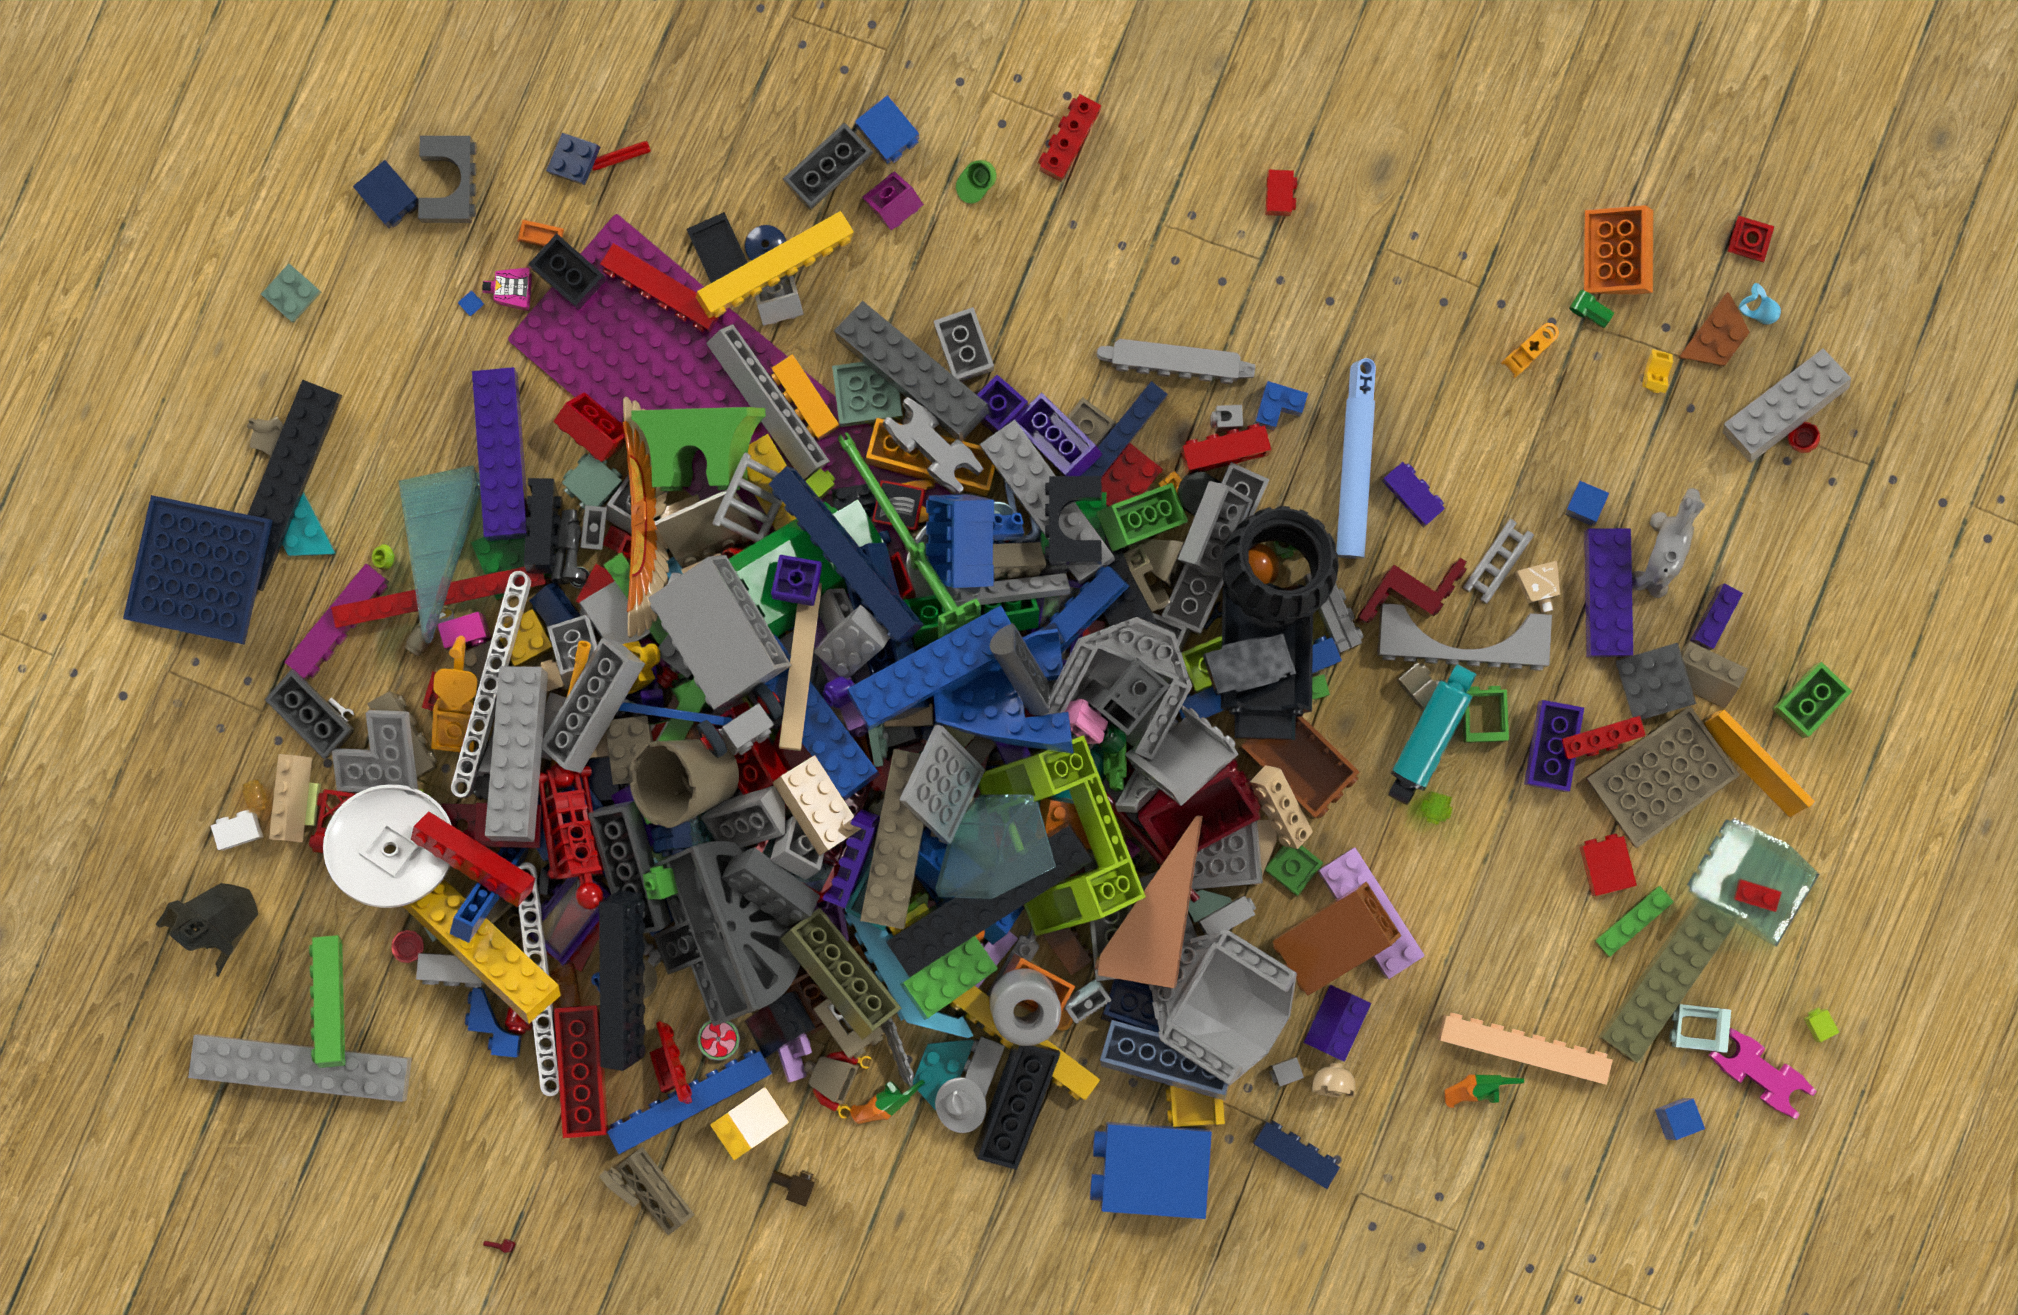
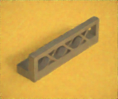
M643 1147L616 1167L627 1183L636 1190L637 1196L667 1235H670L694 1216V1213ZM628 1164L630 1166V1168L633 1170V1174H631L626 1169L625 1165ZM640 1183L646 1187V1191L640 1187ZM653 1200L657 1201L659 1208L653 1204ZM666 1217L670 1218L673 1222V1227L666 1221Z

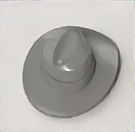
M967 1078L951 1079L944 1083L937 1093L935 1101L936 1112L941 1122L950 1130L958 1133H968L975 1130L983 1122L986 1114V1100L980 1087L972 1080Z

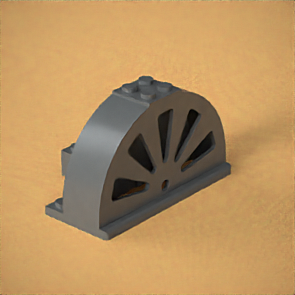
M714 841L696 845L653 864L654 867L663 865V869H673L678 890L677 894L666 897L676 925L653 935L668 975L688 967L692 968L713 1026L773 1003L790 987L800 968V963L781 941V938L801 921L789 926L780 924L776 918L769 913L763 912L761 907L747 900L742 893L729 887L728 883L721 879L730 859L751 849L746 846L740 848L738 843Z

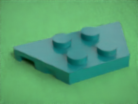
M303 492L282 545L288 556L335 555L336 552Z
M974 1040L927 1044L915 1074L913 1086L922 1079L925 1081L918 1091L935 1110V1101L939 1089L947 1081L961 1077Z

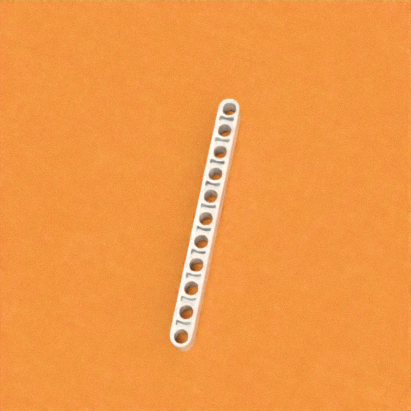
M515 571L509 577L451 784L452 793L460 798H467L474 791L478 777L476 773L485 752L496 712L499 669H493L492 662L500 658L502 666L509 665L527 601L531 580L522 571ZM523 576L525 578L524 585L516 587V578ZM512 597H518V606L514 608L510 607V599ZM512 617L513 625L510 628H505L504 620ZM501 638H506L508 641L507 646L500 649L498 641ZM490 679L496 681V687L493 690H488L486 687ZM487 699L490 701V708L483 711L481 703ZM483 720L485 727L482 731L477 732L475 724L477 721ZM472 741H477L479 744L476 752H471L469 749ZM470 761L473 764V770L470 773H465L463 766L466 762ZM465 782L467 784V791L460 794L458 792V785Z
M525 862L519 868L530 870L531 876L536 879L532 890L534 898L531 900L525 899L519 905L524 953L529 958L531 954H539L542 960L535 964L549 976L537 871L533 864ZM533 911L536 914V920H528L525 913ZM531 932L537 933L539 940L536 942L530 941L528 934ZM551 1004L532 1021L540 1088L546 1096H554L559 1091L556 1031L553 1004ZM538 1018H547L549 1020V1025H540L538 1022ZM543 1038H548L552 1045L544 1047L540 1041ZM546 1059L552 1060L554 1067H545L543 1061ZM553 1080L557 1087L554 1089L548 1088L546 1081Z

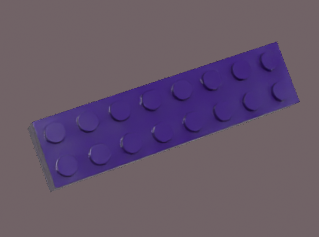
M514 367L472 371L484 537L487 541L525 538L530 536V534H527L526 517L529 516L518 373Z

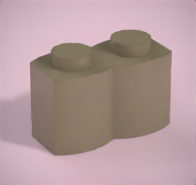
M1415 663L1397 679V682L1424 712L1439 681L1431 679L1429 676L1431 672L1424 664Z

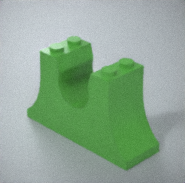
M755 407L631 410V419L642 429L649 445L652 465V487H660V491H683V487L691 486L693 477L692 460L699 449L705 454L707 460L706 474L709 486H718V490H727L743 454L748 453L750 440L755 428L766 417L765 408ZM746 468L742 478L748 481Z

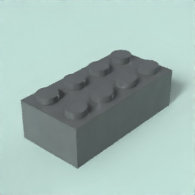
M754 847L730 859L721 879L728 883L729 887L742 893L747 900L761 907L763 912L769 913L780 924L785 926L811 917L820 895L781 866L770 861L771 859Z

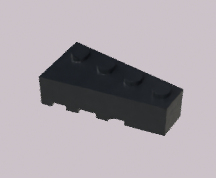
M528 478V486L532 496H527L528 513L531 517H526V531L530 536L525 537L524 566L527 573L552 574L553 566L557 565V554L554 552L555 547L559 545V535L556 534V531L561 525V517L558 515V510L562 509V496L558 494L554 479Z

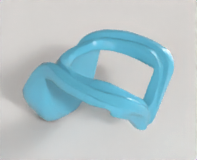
M1754 283L1751 288L1752 295L1743 299L1739 305L1740 312L1762 324L1775 323L1781 314L1780 306L1766 295L1764 288L1760 284ZM1758 295H1760V306L1755 311H1751L1746 304L1756 300Z

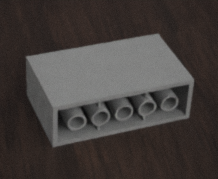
M726 555L707 557L648 598L651 603V609L661 619V625L671 636L674 648L681 653L684 658V665L687 669L691 670L695 677L696 685L702 689L707 704L714 710L732 706L753 692L756 686L762 683L765 684L792 666Z

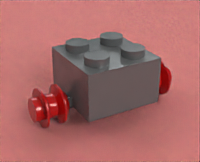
M669 634L658 648L660 650V658L671 666L670 668L662 667V675L656 674L659 678L657 682L666 689L669 686L673 688L671 684L673 680L679 681L678 674L675 672L679 671L689 680L694 678L691 670L687 669L684 665V658L681 653L674 648L673 640Z

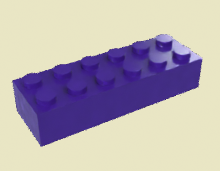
M1631 528L1587 529L1584 531L1586 657L1633 656Z

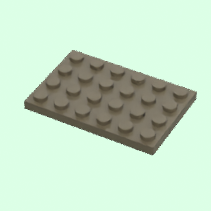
M1688 706L1591 774L1586 780L1632 845L1637 848L1740 776V774L1693 708Z

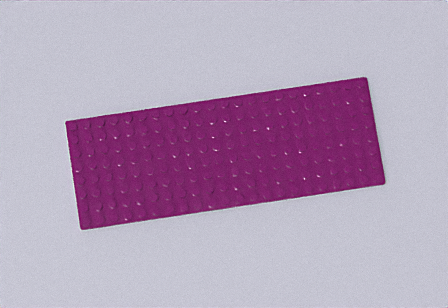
M615 214L581 253L587 261L605 276L606 281L579 311L551 287L508 337L512 345L574 397L585 392L622 424L624 422V397H628L631 403L636 400L641 410L643 408L645 410L751 407L706 344L719 330L732 324L770 377L774 374L772 367L788 357L730 308H727L726 312L719 317L710 333L706 330L700 332L692 326L693 322L688 319L685 322L675 316L676 312L668 309L666 311L657 305L658 301L653 298L647 300L638 294L640 292L634 287L629 289L621 284L622 280L618 277L611 278L604 274V269L600 263L612 244L615 243L697 293V291L704 288L701 283L618 214ZM804 371L839 423L836 397ZM780 384V385L777 386V387H778V389L781 391V393L783 394V392L785 391V389H784L783 386ZM793 401L789 403L793 410L797 409ZM803 419L802 423L805 425V427H807L808 424L806 423L805 419ZM760 421L753 432L750 444L768 434L787 467L794 468ZM869 424L840 427L820 441H818L816 436L814 437V440L830 461L822 470L824 472L828 470L835 478L833 483L836 487L833 489L866 484L851 458L839 443L838 437L842 435L845 440V433H849L856 445L855 447L865 461L873 433V428ZM699 449L692 460L693 477L691 486L683 487V489L692 496L698 494L700 501L725 490H718V486H709L706 474L707 460L705 454ZM867 464L879 485L881 480L900 484L923 480ZM934 483V488L926 490L922 506L926 508V500H929V495L952 494L940 484ZM740 487V490H736V493L746 505L766 514L753 493ZM830 491L821 501L834 507L832 492ZM755 519L760 532L763 522ZM876 524L874 527L878 533L888 530L892 542L886 545L889 550V557L899 552L906 565L908 553L895 528L890 525ZM773 525L771 526L768 535L776 531ZM749 541L747 543L753 545L755 542Z

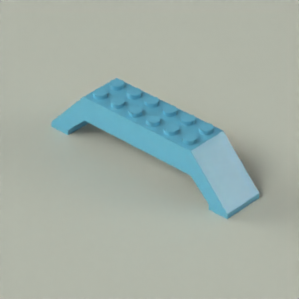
M871 848L865 861L864 867L862 869L861 875L859 877L858 883L856 885L855 891L859 883L861 882L870 862L872 861L874 851ZM852 895L850 896L847 902L846 908L853 897ZM848 912L845 914L848 924L850 926L854 925L857 930L854 935L859 944L864 943L868 950L864 952L870 964L875 963L878 969L875 973L879 981H885L888 987L886 990L902 1008L897 1012L901 1021L905 1019L910 1024L966 1038L973 1036L964 1016L957 1018L945 1013L936 1012L924 1020L900 985L910 977L886 943V936L889 934L887 928L885 931H882L867 922L860 921L859 918Z

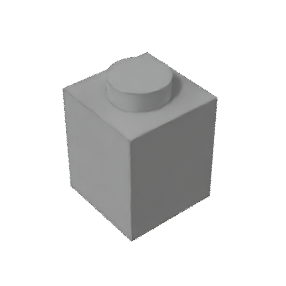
M1297 1057L1271 1065L1272 1070L1269 1071L1272 1082H1277L1278 1086L1304 1078Z

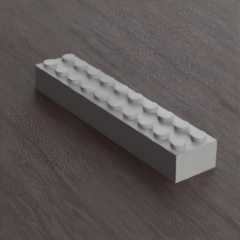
M196 1034L193 1037L188 1078L403 1102L407 1101L412 1058L345 1050V1066L319 1068L312 1061L311 1051L315 1049L312 1046Z

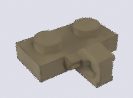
M613 1167L608 1172L605 1170L599 1176L610 1190L633 1208L639 1203V1200L634 1195L636 1190L628 1183L624 1185V1181L621 1179L622 1174Z

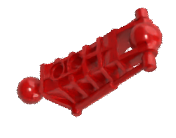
M556 763L550 769H546L545 774L540 773L539 793L544 817L542 821L550 865L548 877L550 879L579 877L580 887L576 891V901L582 908L592 910L598 907L599 902L603 900V892L600 886L593 883L591 874L604 871L588 815L593 811L588 777H590L592 772L589 766H585L582 772L566 770ZM580 778L583 780L584 789H582ZM545 782L547 783L549 791L548 798H546L543 784ZM573 784L574 791L557 793L556 788L565 789ZM547 806L550 807V811H551V813H550L549 815H548ZM563 814L570 815V823L563 824ZM571 833H578L580 838H574ZM575 853H582L584 858H578Z

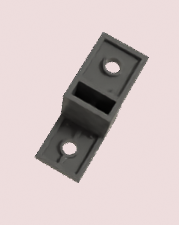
M1136 657L1110 690H1107L1093 679L1077 699L1086 700L1089 703L1088 706L1101 712V716L1109 723H1114L1129 735L1170 685ZM1138 683H1144V690L1141 693H1135L1134 690ZM1071 732L1072 739L1076 738L1077 736ZM1087 744L1088 747H1089V750H1091V748H1092L1095 744Z

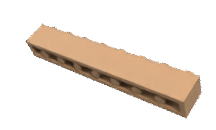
M1450 1012V1016H1443L1438 1036L1440 1041L1607 1085L1613 1060L1608 1059V1054L1595 1051L1594 1055L1586 1053L1587 1048L1574 1045V1049L1567 1048L1565 1042L1554 1040L1553 1044L1545 1042L1546 1037L1534 1034L1532 1038L1524 1036L1525 1032L1516 1029H1512V1032L1503 1031L1504 1026L1493 1023L1491 1027L1484 1026L1482 1020L1471 1018L1470 1022L1462 1020L1463 1015Z

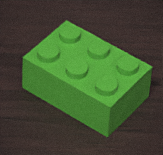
M1819 662L1813 665L1772 710L1802 738H1807L1852 693V690L1826 665Z

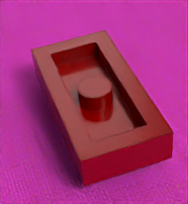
M1739 879L1733 900L1776 912L1782 892Z

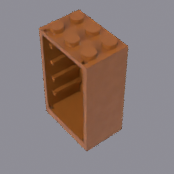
M1302 716L1296 717L1295 740L1247 739L1238 748L1260 770L1265 765L1280 768L1299 806L1310 819L1323 817L1329 810L1327 806L1330 802L1336 803L1344 795L1342 790L1345 787H1351L1359 779L1357 777L1359 771Z
M1366 881L1284 931L1272 942L1277 954L1285 960L1286 966L1297 973L1296 979L1300 990L1309 996L1392 946L1402 935Z

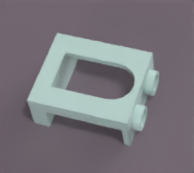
M1679 1004L1671 1015V1019L1674 1021V1028L1670 1030L1669 1041L1672 1042L1673 1047L1727 1053L1731 1010ZM1694 1016L1717 1019L1715 1040L1690 1038L1681 1035L1682 1018Z

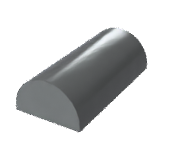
M844 122L791 170L783 180L794 195L807 208L812 210L873 154V151Z
M1012 623L1003 627L990 641L991 652L1027 711L1032 715L1049 713L1050 683L1015 625Z
M294 669L290 670L264 699L323 759L331 756L332 751L335 748H340L354 732V728Z

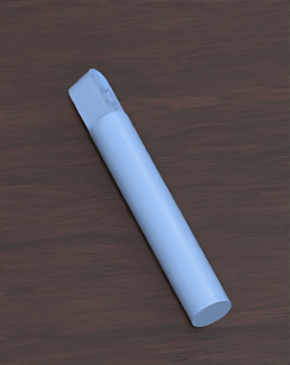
M1369 358L1354 362L1350 368L1348 399H1346L1336 552L1340 558H1365L1376 371L1375 363ZM1361 364H1362V365L1365 367V369H1366L1365 374L1362 373L1361 370H1360V365H1361Z

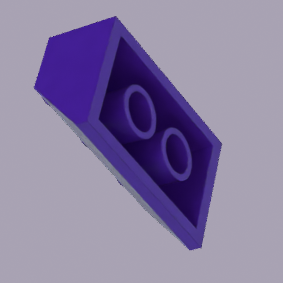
M1330 985L1303 1043L1345 1062L1372 1003Z

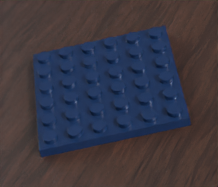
M151 495L123 619L245 645L273 520Z

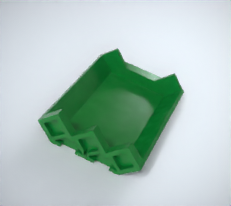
M858 499L839 511L828 503L823 502L859 547L867 543H884ZM797 518L729 558L731 565L771 632L776 636L795 626L798 604L772 599L771 591L779 555L820 561L822 563L819 583H822L821 596L829 589H845L846 594H848L845 578H842L835 569L837 567L833 562L831 563L823 556L824 551L812 543L810 534L798 526ZM796 577L795 580H792L793 583L798 584V582H800V577Z

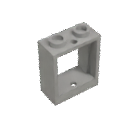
M1241 896L1197 922L1205 935L1214 934L1224 929L1230 930L1254 916L1253 910L1256 907L1251 898Z

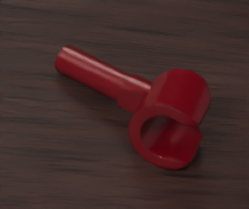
M504 1239L502 1244L484 1241L483 1246L497 1248L504 1253L513 1251L515 1242L509 1239Z

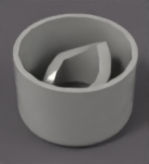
M1016 969L1003 975L992 988L989 998L990 1011L997 1030L1006 1040L1021 1046H1032L1047 1040L1057 1029L1061 1018V1005L1053 984L1042 973L1032 969ZM1029 999L1038 1004L1036 1011L1024 1017L1015 1016L1013 1013L1016 1004L1022 1000Z

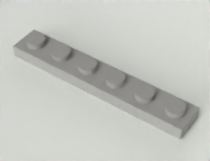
M1066 573L995 581L994 586L946 587L958 607L976 598L981 605L1070 594Z

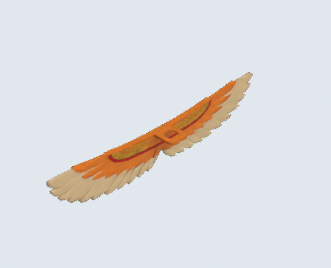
M624 397L623 426L630 480L632 528L627 612L628 637H633L636 632L638 636L644 634L645 628L646 630L651 628L652 621H657L658 615L651 609V603L648 598L661 590L664 585H668L667 573L669 572V567L666 562L669 561L666 551L668 546L653 520L665 510L666 504L663 503L666 501L667 493L660 491V487H652V465L649 445L642 429L631 419V410H641V407L636 400L631 403L628 397Z

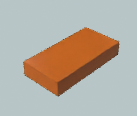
M522 220L518 241L544 247L556 233L563 238L564 229Z

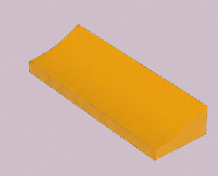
M1725 710L1714 712L1703 723L1723 751L1789 818L1809 808L1815 802Z

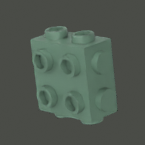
M591 453L588 455L584 454L577 462L579 465L574 470L570 469L563 476L564 481L562 483L566 486L564 491L572 499L576 496L581 500L579 505L585 510V505L602 507L623 482L621 480L622 475L614 467L610 470L605 465L607 463L606 460L601 462L592 457Z

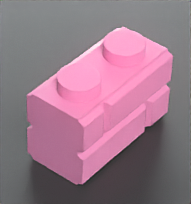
M1077 699L1076 701H1070L1065 712L1069 713L1071 732L1077 737L1084 735L1087 744H1100L1103 741L1108 721L1101 716V712L1088 706L1089 703L1086 700Z

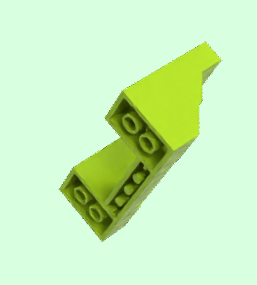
M1084 735L1072 739L1074 754L1041 750L985 771L978 784L989 815L998 813L999 817L1002 816L1015 853L1022 850L1023 847L1009 814L1011 813L1010 809L1056 795L1069 789L1098 865L1097 868L1062 880L1024 904L1036 936L1101 919L1146 897Z

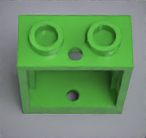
M1479 686L1470 687L1467 693L1471 694L1472 697L1499 696L1500 732L1470 733L1468 706L1462 717L1463 742L1509 741L1507 689L1501 690V686H1488V690H1480Z

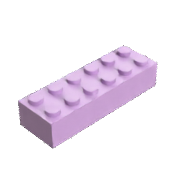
M1355 847L1317 871L1335 900L1367 881L1402 935L1392 946L1372 957L1386 979H1390L1425 956Z

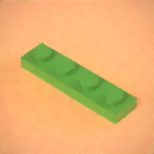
M1657 886L1600 935L1595 942L1608 957H1611L1674 901L1661 886Z

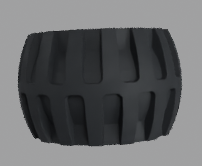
M1278 506L1276 509L1268 507L1257 511L1254 515L1245 518L1235 528L1224 548L1222 578L1226 589H1229V597L1235 605H1239L1243 609L1244 614L1250 618L1253 616L1261 620L1262 623L1272 624L1274 622L1286 625L1309 617L1327 601L1335 586L1339 568L1335 542L1331 534L1326 532L1323 523L1309 516L1308 512L1300 509L1298 511L1290 509L1289 506ZM1279 541L1290 544L1299 550L1309 563L1311 581L1305 587L1293 591L1276 590L1267 586L1254 575L1249 564L1248 551L1262 542Z

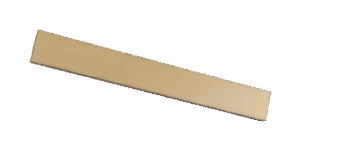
M822 583L818 585L814 606L797 604L790 658L792 666L789 667L779 743L780 749L801 751Z

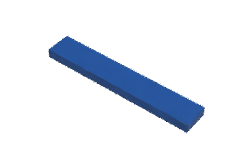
M622 702L618 709L620 711L696 722L708 720L711 724L723 726L733 720L729 717Z

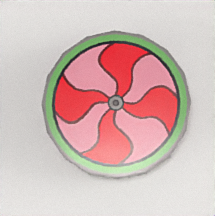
M710 1019L699 1030L697 1037L698 1047L709 1059L725 1060L734 1055L739 1048V1031L730 1020L713 1026Z

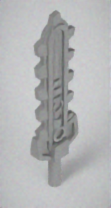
M866 964L869 967V969L873 972L871 965ZM890 1018L882 1025V1029L892 1050L893 1059L898 1066L899 1075L911 1088L913 1086L914 1073L910 1068L908 1057L902 1047L903 1043L898 1036L897 1027L892 1018Z

